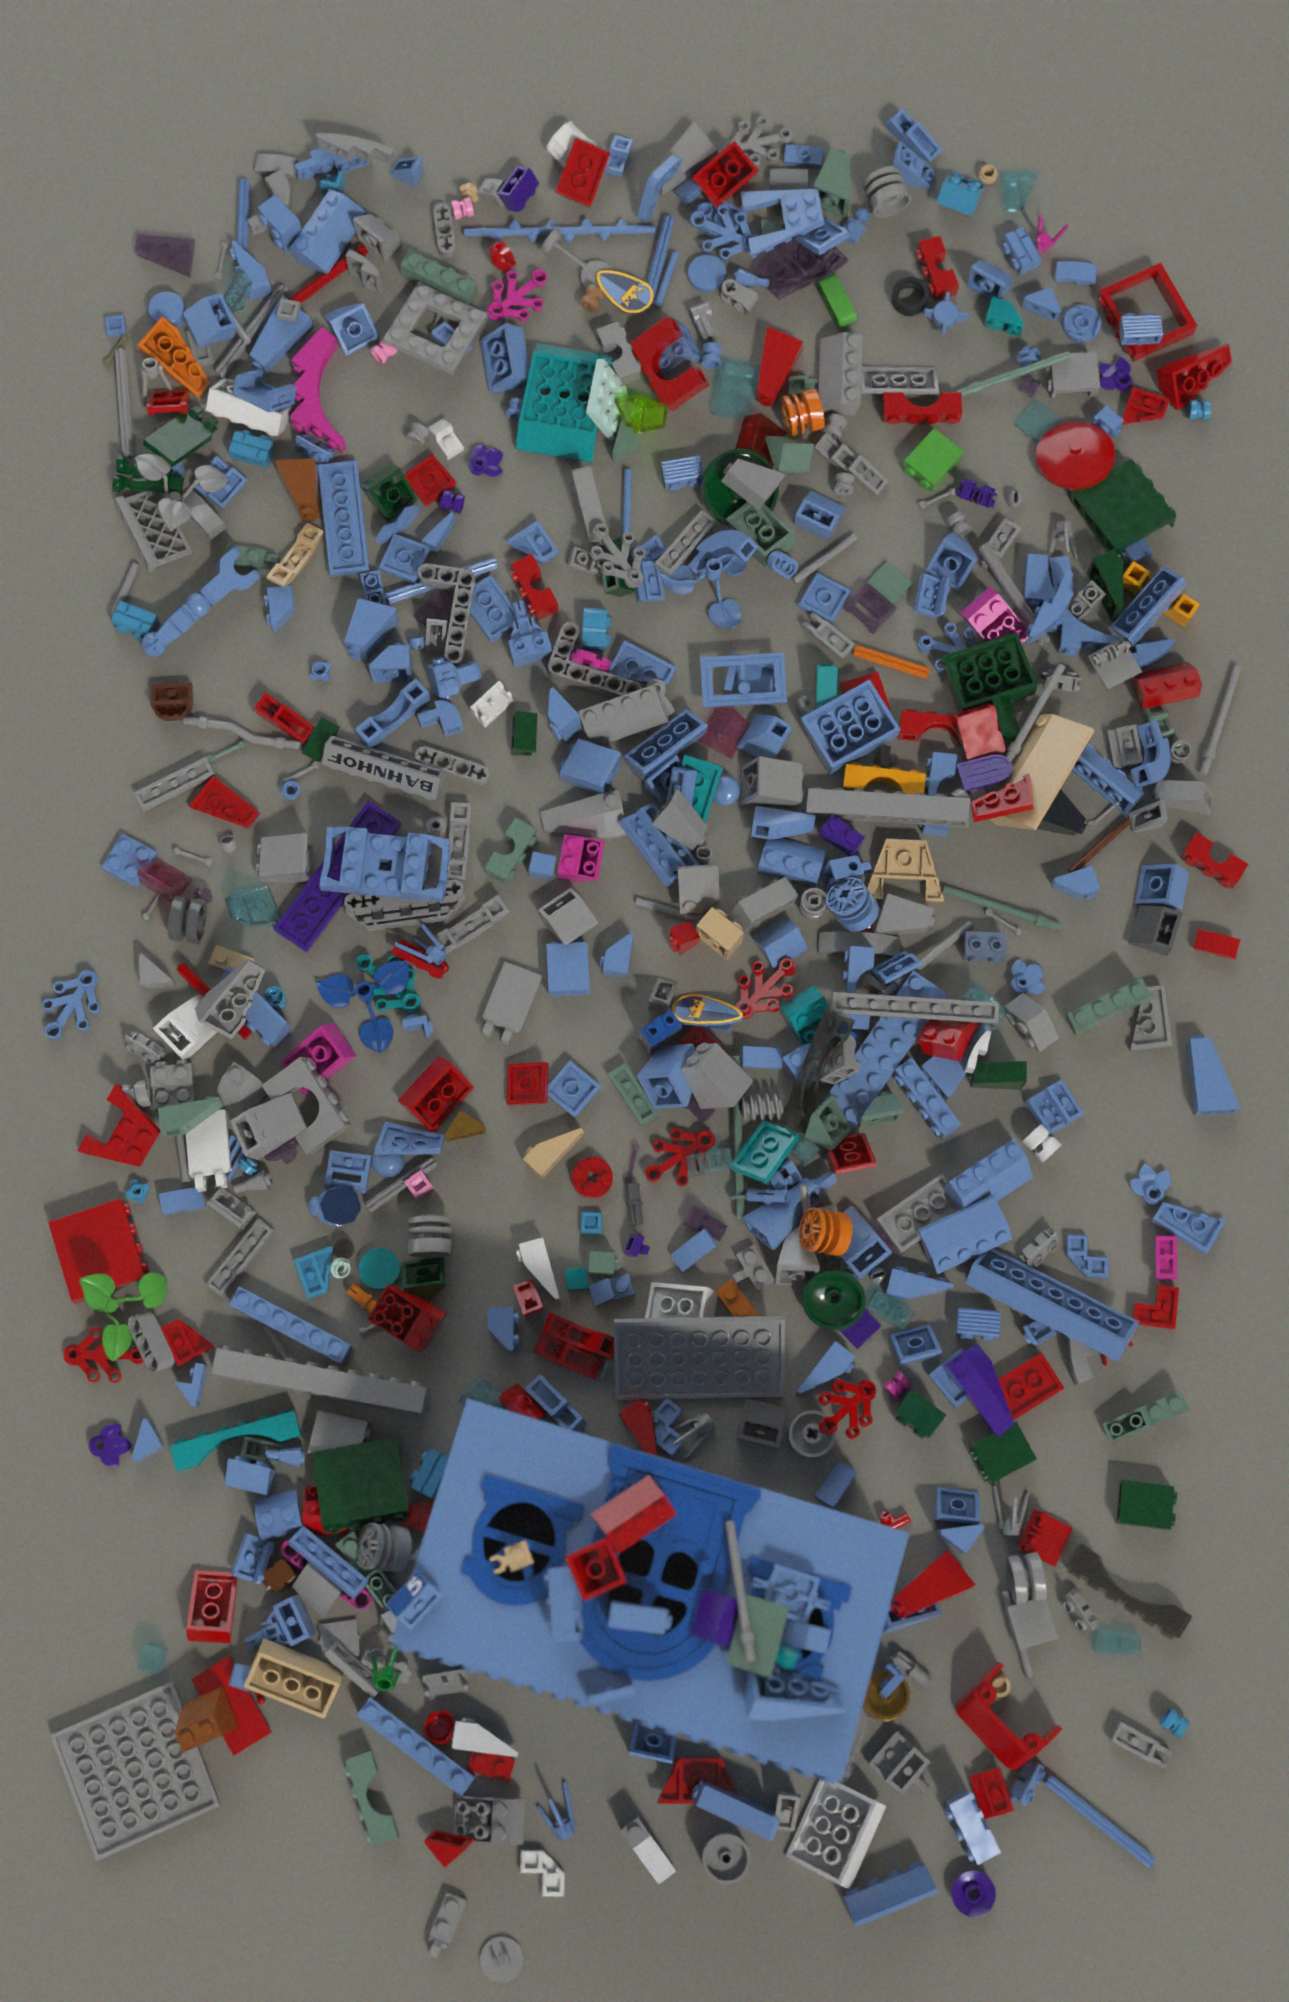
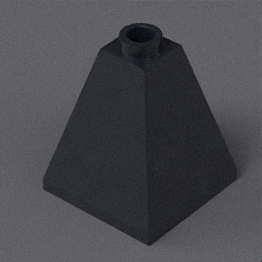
M1060 789L1037 829L1072 836L1076 834L1081 835L1086 828L1084 823L1086 818Z

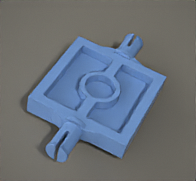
M775 1564L768 1581L756 1577L753 1578V1581L761 1583V1585L752 1582L751 1587L765 1590L764 1600L790 1607L787 1615L789 1619L807 1624L810 1612L814 1607L826 1611L829 1609V1607L820 1603L830 1606V1601L817 1598V1588L820 1581L818 1577Z

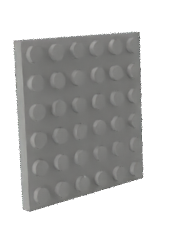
M174 1681L50 1735L96 1861L221 1806L199 1746L182 1753L176 1738L175 1729L183 1704Z

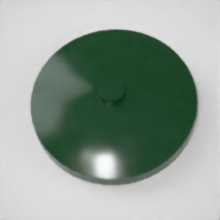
M732 449L721 453L710 462L702 478L701 493L707 510L717 521L729 527L730 525L726 519L746 504L747 501L722 482L726 475L723 473L729 463L734 464L737 459H741L774 470L763 456L748 449ZM779 486L764 503L771 511L775 508L778 500Z

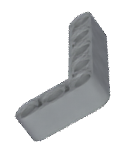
M428 563L423 564L418 569L419 581L423 586L455 591L445 647V660L451 662L454 666L460 665L464 659L476 586L475 575L468 569ZM426 572L432 573L430 578H424L422 575ZM445 575H450L452 579L449 581H443L442 577ZM464 578L472 580L469 584L461 582ZM461 597L468 598V601L465 603H460L458 600ZM457 616H464L465 620L457 622L455 618ZM459 634L462 636V639L454 641L452 637ZM453 653L459 655L456 660H451L449 656Z
M573 622L563 624L548 664L549 676L552 680L611 699L627 694L631 690L641 689V685L635 681L572 662L571 656L579 641V628ZM568 631L575 633L573 636L565 635ZM561 649H567L569 651L567 654L559 653ZM554 667L562 668L560 672H555L552 669ZM576 672L581 674L579 678H573L571 675ZM594 678L600 680L598 684H592L590 681ZM615 684L618 685L619 688L617 690H611L609 686Z

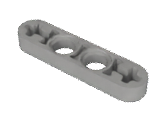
M426 746L418 748L415 752L416 762L443 770L447 775L477 785H485L490 780L489 770L484 765ZM426 752L429 758L421 760L420 755H424ZM446 758L449 764L446 767H440L437 764L438 760ZM461 764L468 767V770L463 774L456 771L457 766ZM473 767L474 773L480 774L481 771H483L486 777H481V779H478V776L474 773H472V776L470 777L469 775L471 774V768Z

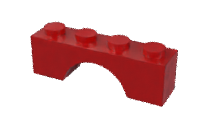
M903 392L883 394V423L892 425L898 423L936 424L938 422L955 424L960 422L962 417V392H942L937 402L926 407L910 403Z
M914 709L902 710L899 721L901 730L898 740L918 742L919 738L926 731L943 729L954 737L957 746H962L957 724L953 723L951 716L954 713L941 715L934 711L922 713Z

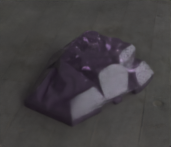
M794 236L791 241L777 244L769 253L766 252L755 269L754 275L758 276V278L769 279V286L766 288L779 300L834 274L848 259L836 246L818 255L798 243Z

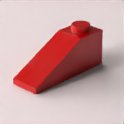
M638 1399L619 1412V1416L643 1452L657 1456L653 1421L650 1414L653 1410L647 1401L642 1402L641 1399Z

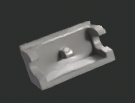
M219 1188L207 1203L209 1207L242 1231L257 1213L226 1189Z
M462 1669L422 1676L426 1697L470 1691L467 1671Z

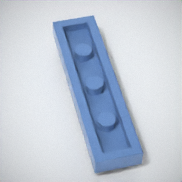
M302 1526L289 1540L288 1544L351 1598L354 1599L368 1584L369 1580L306 1527Z

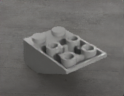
M292 1093L248 1109L230 1120L244 1155L256 1160L261 1159L307 1129Z
M456 1795L453 1834L474 1838L473 1843L506 1846L522 1845L524 1838L525 1798Z

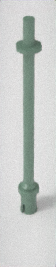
M731 1056L741 1068V1056ZM741 1098L733 1107L735 1158L743 1148ZM735 1172L736 1195L731 1197V1201H736L737 1220H743L745 1216L744 1201L747 1200V1195H744V1175Z

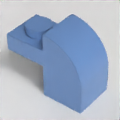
M443 700L434 701L436 709L428 708L417 714L421 728L441 723L445 737L464 731L460 714L457 708L450 702Z

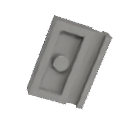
M1136 724L1116 728L1115 730H1107L1115 769L1118 770V768H1128L1143 764Z

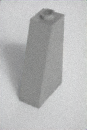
M696 122L688 128L651 171L652 174L672 154L682 159L678 171L661 187L659 193L662 196L695 175L717 156V148Z
M591 466L572 470V488L589 548L591 550L594 546H598L604 549L606 546L603 541H596L591 535L595 525L605 524Z

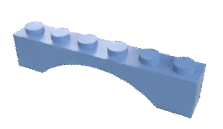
M240 1286L229 1304L233 1309L277 1330L342 1366L353 1348L347 1342Z
M370 1697L357 1714L360 1719L460 1796L465 1793L476 1776L423 1738L375 1698Z

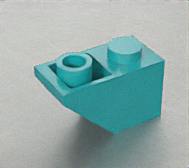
M992 297L984 326L991 330L1004 331L1012 336H1021L1024 322L1012 302Z

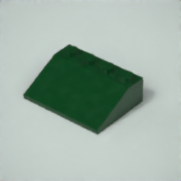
M1017 633L942 656L953 701L958 712L986 703L994 705L992 697L997 695L1012 702L1036 693L1038 683Z

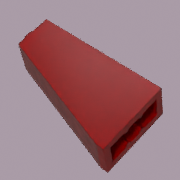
M769 326L766 331L756 401L765 407L770 406L774 408L802 352L804 341Z
M947 1550L897 1592L891 1599L890 1607L902 1619L962 1594L976 1584Z

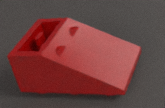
M387 1284L367 1320L420 1354L430 1344L447 1313L427 1300Z

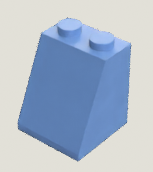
M360 598L357 599L344 641L348 656L356 661L369 660L398 628L400 622L397 609Z
M578 739L575 744H571L567 753L569 754L567 760H563L559 766L560 779L594 796L607 793L621 767V753Z
M693 1044L660 1046L637 1075L654 1109L687 1107L689 1104L692 1090L681 1068L695 1052L696 1049Z

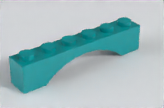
M290 1408L278 1411L279 1415L270 1417V1414L257 1417L258 1421L250 1423L249 1420L237 1423V1427L229 1429V1426L216 1429L217 1433L208 1435V1432L196 1434V1439L187 1440V1438L175 1440V1444L170 1446L175 1471L181 1472L199 1467L216 1448L228 1441L243 1436H263L282 1443L301 1438L303 1435L297 1412L291 1411Z

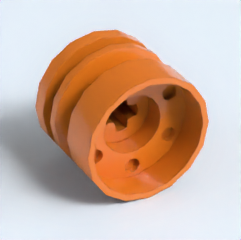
M815 389L803 391L801 393V401H799L795 393L791 395V400L788 395L782 396V418L791 437L797 435V430L800 435L804 434L805 425H807L810 432L824 429L823 409Z
M815 1207L809 1208L804 1213L799 1227V1241L803 1250L816 1253L822 1252L834 1256H841L847 1251L852 1238V1222L849 1215L844 1212L828 1211Z

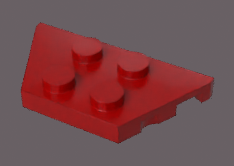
M677 1758L657 1799V1804H694L691 1795L695 1785H699L700 1780L736 1795L738 1793L722 1758Z

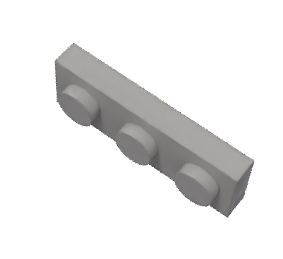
M336 1640L324 1655L331 1664L342 1670L348 1679L353 1680L361 1687L365 1694L374 1698L380 1689L372 1682L373 1672Z

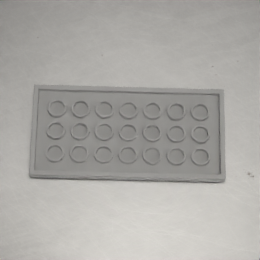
M785 1316L614 1319L615 1400L785 1397Z

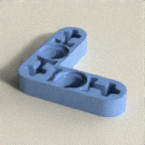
M672 154L649 177L637 214V218L645 223L653 215L661 187L680 168L682 163L680 157Z

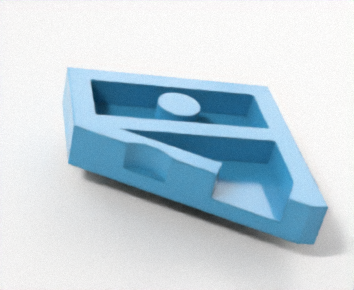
M332 1246L294 1259L308 1300L328 1293L331 1273L330 1266L333 1258Z

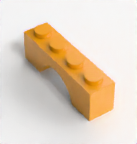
M1133 561L1123 575V588L1137 596L1152 580L1150 571ZM1183 593L1171 603L1168 610L1163 614L1185 628L1200 604Z
M852 762L845 766L842 788L846 789V791H854L855 789L865 790L874 783L883 782L892 785L897 791L914 795L918 792L924 793L926 774L921 773L919 770L901 771L897 767L885 769L879 765H870L869 767Z

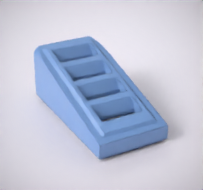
M450 512L423 538L422 543L429 546L431 552L437 554L456 524L454 514Z

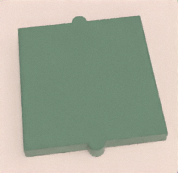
M886 562L878 571H874V575L865 583V586L891 607L899 598H903L904 593L913 583Z

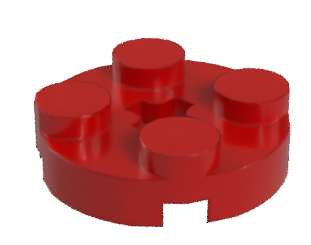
M599 1157L582 1159L575 1165L572 1171L573 1187L583 1197L601 1198L609 1192L613 1183L611 1167ZM589 1173L598 1175L596 1183L587 1181Z

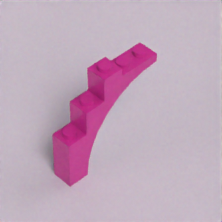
M321 327L291 359L293 371L300 376L293 384L297 387L294 401L299 406L290 415L291 426L299 433L303 432L308 435L312 432L317 438L324 439L333 450L337 449L342 453L346 448L345 440L328 422L320 403V384L323 372L329 359L337 350L338 343L336 337Z

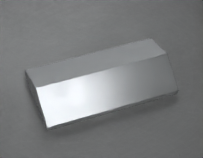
M862 366L861 394L899 392L904 394H939L937 367Z

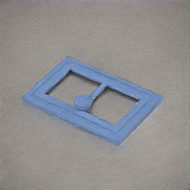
M784 653L700 658L703 708L787 703ZM774 664L775 692L749 693L750 685L745 679V665ZM741 666L742 683L738 686V691L741 694L713 696L712 667Z

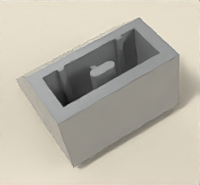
M569 888L538 909L546 927L564 946L598 924L582 898L572 888Z

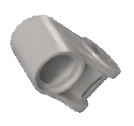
M728 279L722 284L720 294L722 301L739 312L748 314L757 301L758 295L753 290L732 279Z

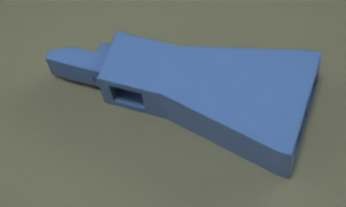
M833 1172L823 1174L817 1180H809L805 1177L789 1190L790 1199L788 1203L772 1202L748 1213L743 1217V1220L749 1232L770 1249L775 1250L804 1215L799 1186L807 1184L812 1208L823 1200L821 1194L837 1182Z

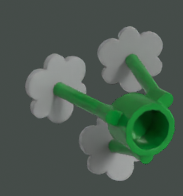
M389 1635L385 1640V1643L393 1648L388 1667H384L378 1672L377 1668L383 1667L384 1660H386V1655L382 1654V1651L378 1648L366 1651L365 1656L361 1659L363 1665L373 1669L372 1682L382 1691L394 1689L396 1682L408 1683L410 1680L409 1676L412 1674L406 1662H394L398 1649H395L396 1644L391 1643L393 1635Z

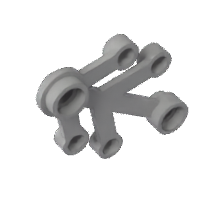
M760 116L757 118L756 127L747 142L740 143L743 136L749 132L750 125L747 121H741L738 125V132L733 140L725 142L722 146V151L735 140L743 151L751 150L757 153L752 155L745 153L751 161L752 159L758 160L753 162L756 167L760 165L761 158L759 155L767 158L769 162L775 163L779 157L778 151L775 149L767 150L761 146L779 142L782 146L790 145L793 140V133L790 129L783 128L778 134L759 138L762 131L768 125L767 118Z
M602 523L595 525L591 533L593 539L599 542L603 541L611 553H604L598 546H594L590 551L592 559L606 561L601 567L602 574L624 579L625 584L630 588L639 587L644 579L639 569L641 560L645 556V550L641 547L634 549L632 553L634 560L631 568L627 559L630 545L634 541V535L631 532L623 534L620 552L609 537L607 526ZM613 564L619 565L622 570L615 569Z

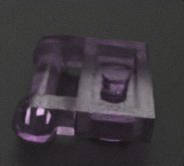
M867 582L843 609L847 613H852L868 627V631L871 634H875L897 610V607ZM857 603L861 604L877 620L873 622L855 605Z

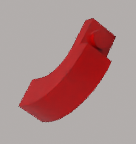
M549 1313L542 1333L570 1344L584 1352L609 1360L613 1359L614 1337L580 1326L554 1313Z

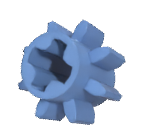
M1031 345L1023 347L1017 356V361L1021 368L1041 361L1040 351L1037 348L1032 349Z

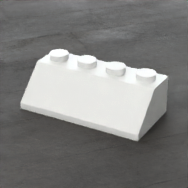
M223 378L209 389L206 411L211 412L212 415L228 418L233 423H242L248 425L251 429L265 431L270 436H278L285 430L296 404L294 402L292 406L268 413L234 395V381Z

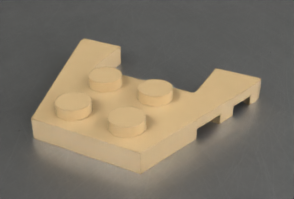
M886 839L867 887L876 900L883 899L884 879L924 880L925 902H944L927 840Z

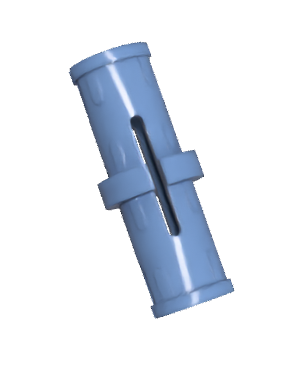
M766 1187L765 1189L750 1188L747 1191V1200L749 1202H764L765 1204H771L772 1202L788 1203L790 1199L788 1190H773Z

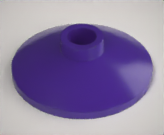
M967 1871L959 1875L953 1883L952 1900L955 1907L962 1914L969 1917H980L988 1913L993 1907L996 1899L995 1886L984 1873ZM971 1889L976 1890L977 1893L975 1897L969 1896V1891Z

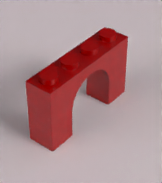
M666 316L630 342L633 348V355L642 365V372L650 380L649 385L659 397L658 402L663 409L674 411L710 385L702 370L694 366L673 380H666L661 374L659 362L662 353L667 347L683 336L675 319Z

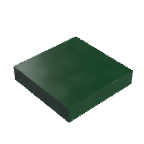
M1000 695L992 697L1002 735L1015 741L1020 729L1012 702Z

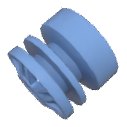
M854 877L844 878L835 883L827 893L826 903L828 908L846 930L851 932L862 931L876 920L879 913L878 902L860 879Z

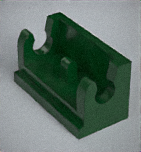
M516 711L513 715L511 755L532 756V753L536 752L538 713Z

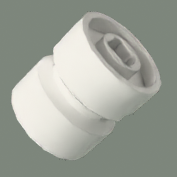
M1042 1124L1022 1141L1029 1150L1035 1151L1034 1155L1042 1163L1062 1145L1055 1137L1049 1136V1131Z

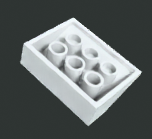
M819 1779L785 1857L840 1886L850 1889L886 1806L837 1781L835 1785Z

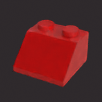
M607 1537L565 1556L583 1601L627 1582Z

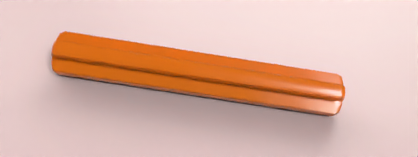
M856 645L853 655L924 679H927L929 675V667L860 645Z

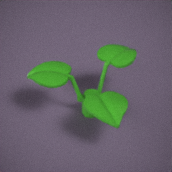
M147 1273L138 1283L140 1296L122 1298L110 1296L115 1290V1284L108 1275L92 1274L79 1279L87 1305L92 1309L104 1312V1316L114 1322V1325H107L102 1334L103 1348L109 1360L115 1361L128 1350L132 1342V1335L128 1326L125 1324L119 1325L118 1320L111 1315L118 1307L117 1302L142 1300L146 1308L157 1307L162 1303L167 1294L168 1282L166 1276L158 1273Z

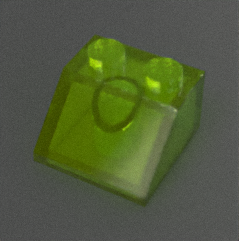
M641 394L615 397L614 402L625 426L632 428L633 432L644 434L645 431L656 432L657 429L665 428L669 405Z

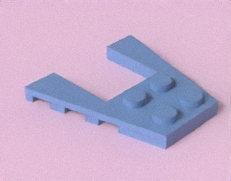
M818 189L741 192L744 212L781 203L786 228L785 230L748 238L752 259L756 258V255L763 251L773 250L777 244L791 241L792 237L800 233L804 235L825 225Z

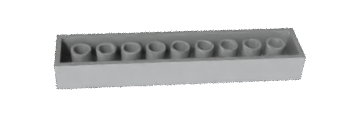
M230 1346L216 1349L211 1374L218 1378L425 1416L429 1390L425 1387L424 1383L411 1381V1385L404 1384L405 1381L403 1379L390 1377V1381L378 1374L369 1373V1377L363 1376L361 1371L349 1369L348 1373L342 1372L340 1367L328 1365L327 1369L321 1368L322 1366L318 1363L307 1361L306 1365H304L297 1359L287 1357L285 1361H282L278 1356L272 1354H265L264 1357L259 1356L260 1354L251 1350H244V1353H240L239 1350Z

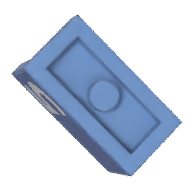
M417 1570L386 1606L396 1619L412 1630L443 1594Z

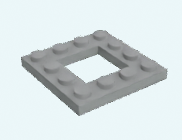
M418 282L383 338V343L453 375L487 320L488 315L477 308ZM426 309L459 323L445 348L412 334Z

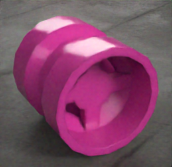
M900 1371L893 1375L891 1381H887L883 1385L884 1389L896 1401L902 1397L904 1391H908L913 1386Z

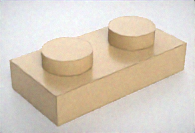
M216 945L208 964L226 971L229 966L235 970L247 959L254 962L255 960Z

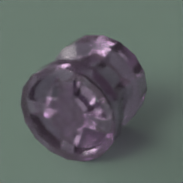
M1028 373L1018 390L1026 392L1028 397L1033 398L1042 381L1033 379L1032 375Z

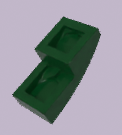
M322 717L306 743L302 754L322 762L325 743L331 736L336 737L340 726Z

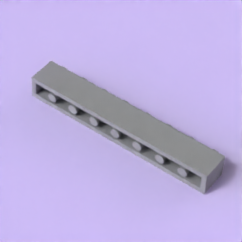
M816 786L814 789H808L806 813L816 815L815 818L829 819L831 815H834L841 820L969 828L971 799L964 795L947 797L945 794L927 796L925 793L920 792L911 795L902 791L886 793L883 790H875L874 792H866L863 789L846 791L844 788L828 790L825 787Z

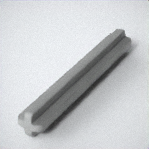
M428 1157L365 1203L366 1208L369 1212H374L407 1188L404 1183L405 1180L419 1170L424 1175L437 1166V1163L432 1157Z

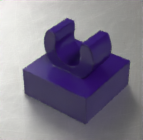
M631 1234L623 1254L629 1257H638V1254L648 1255L650 1247L642 1244L643 1236Z

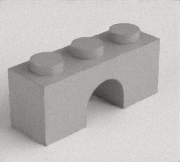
M617 321L596 329V339L604 355L610 352H616L621 355L618 360L611 362V369L623 384L626 385L639 380L640 371L642 370L640 361L635 360L631 344H628L626 341L627 334L624 327L620 328Z

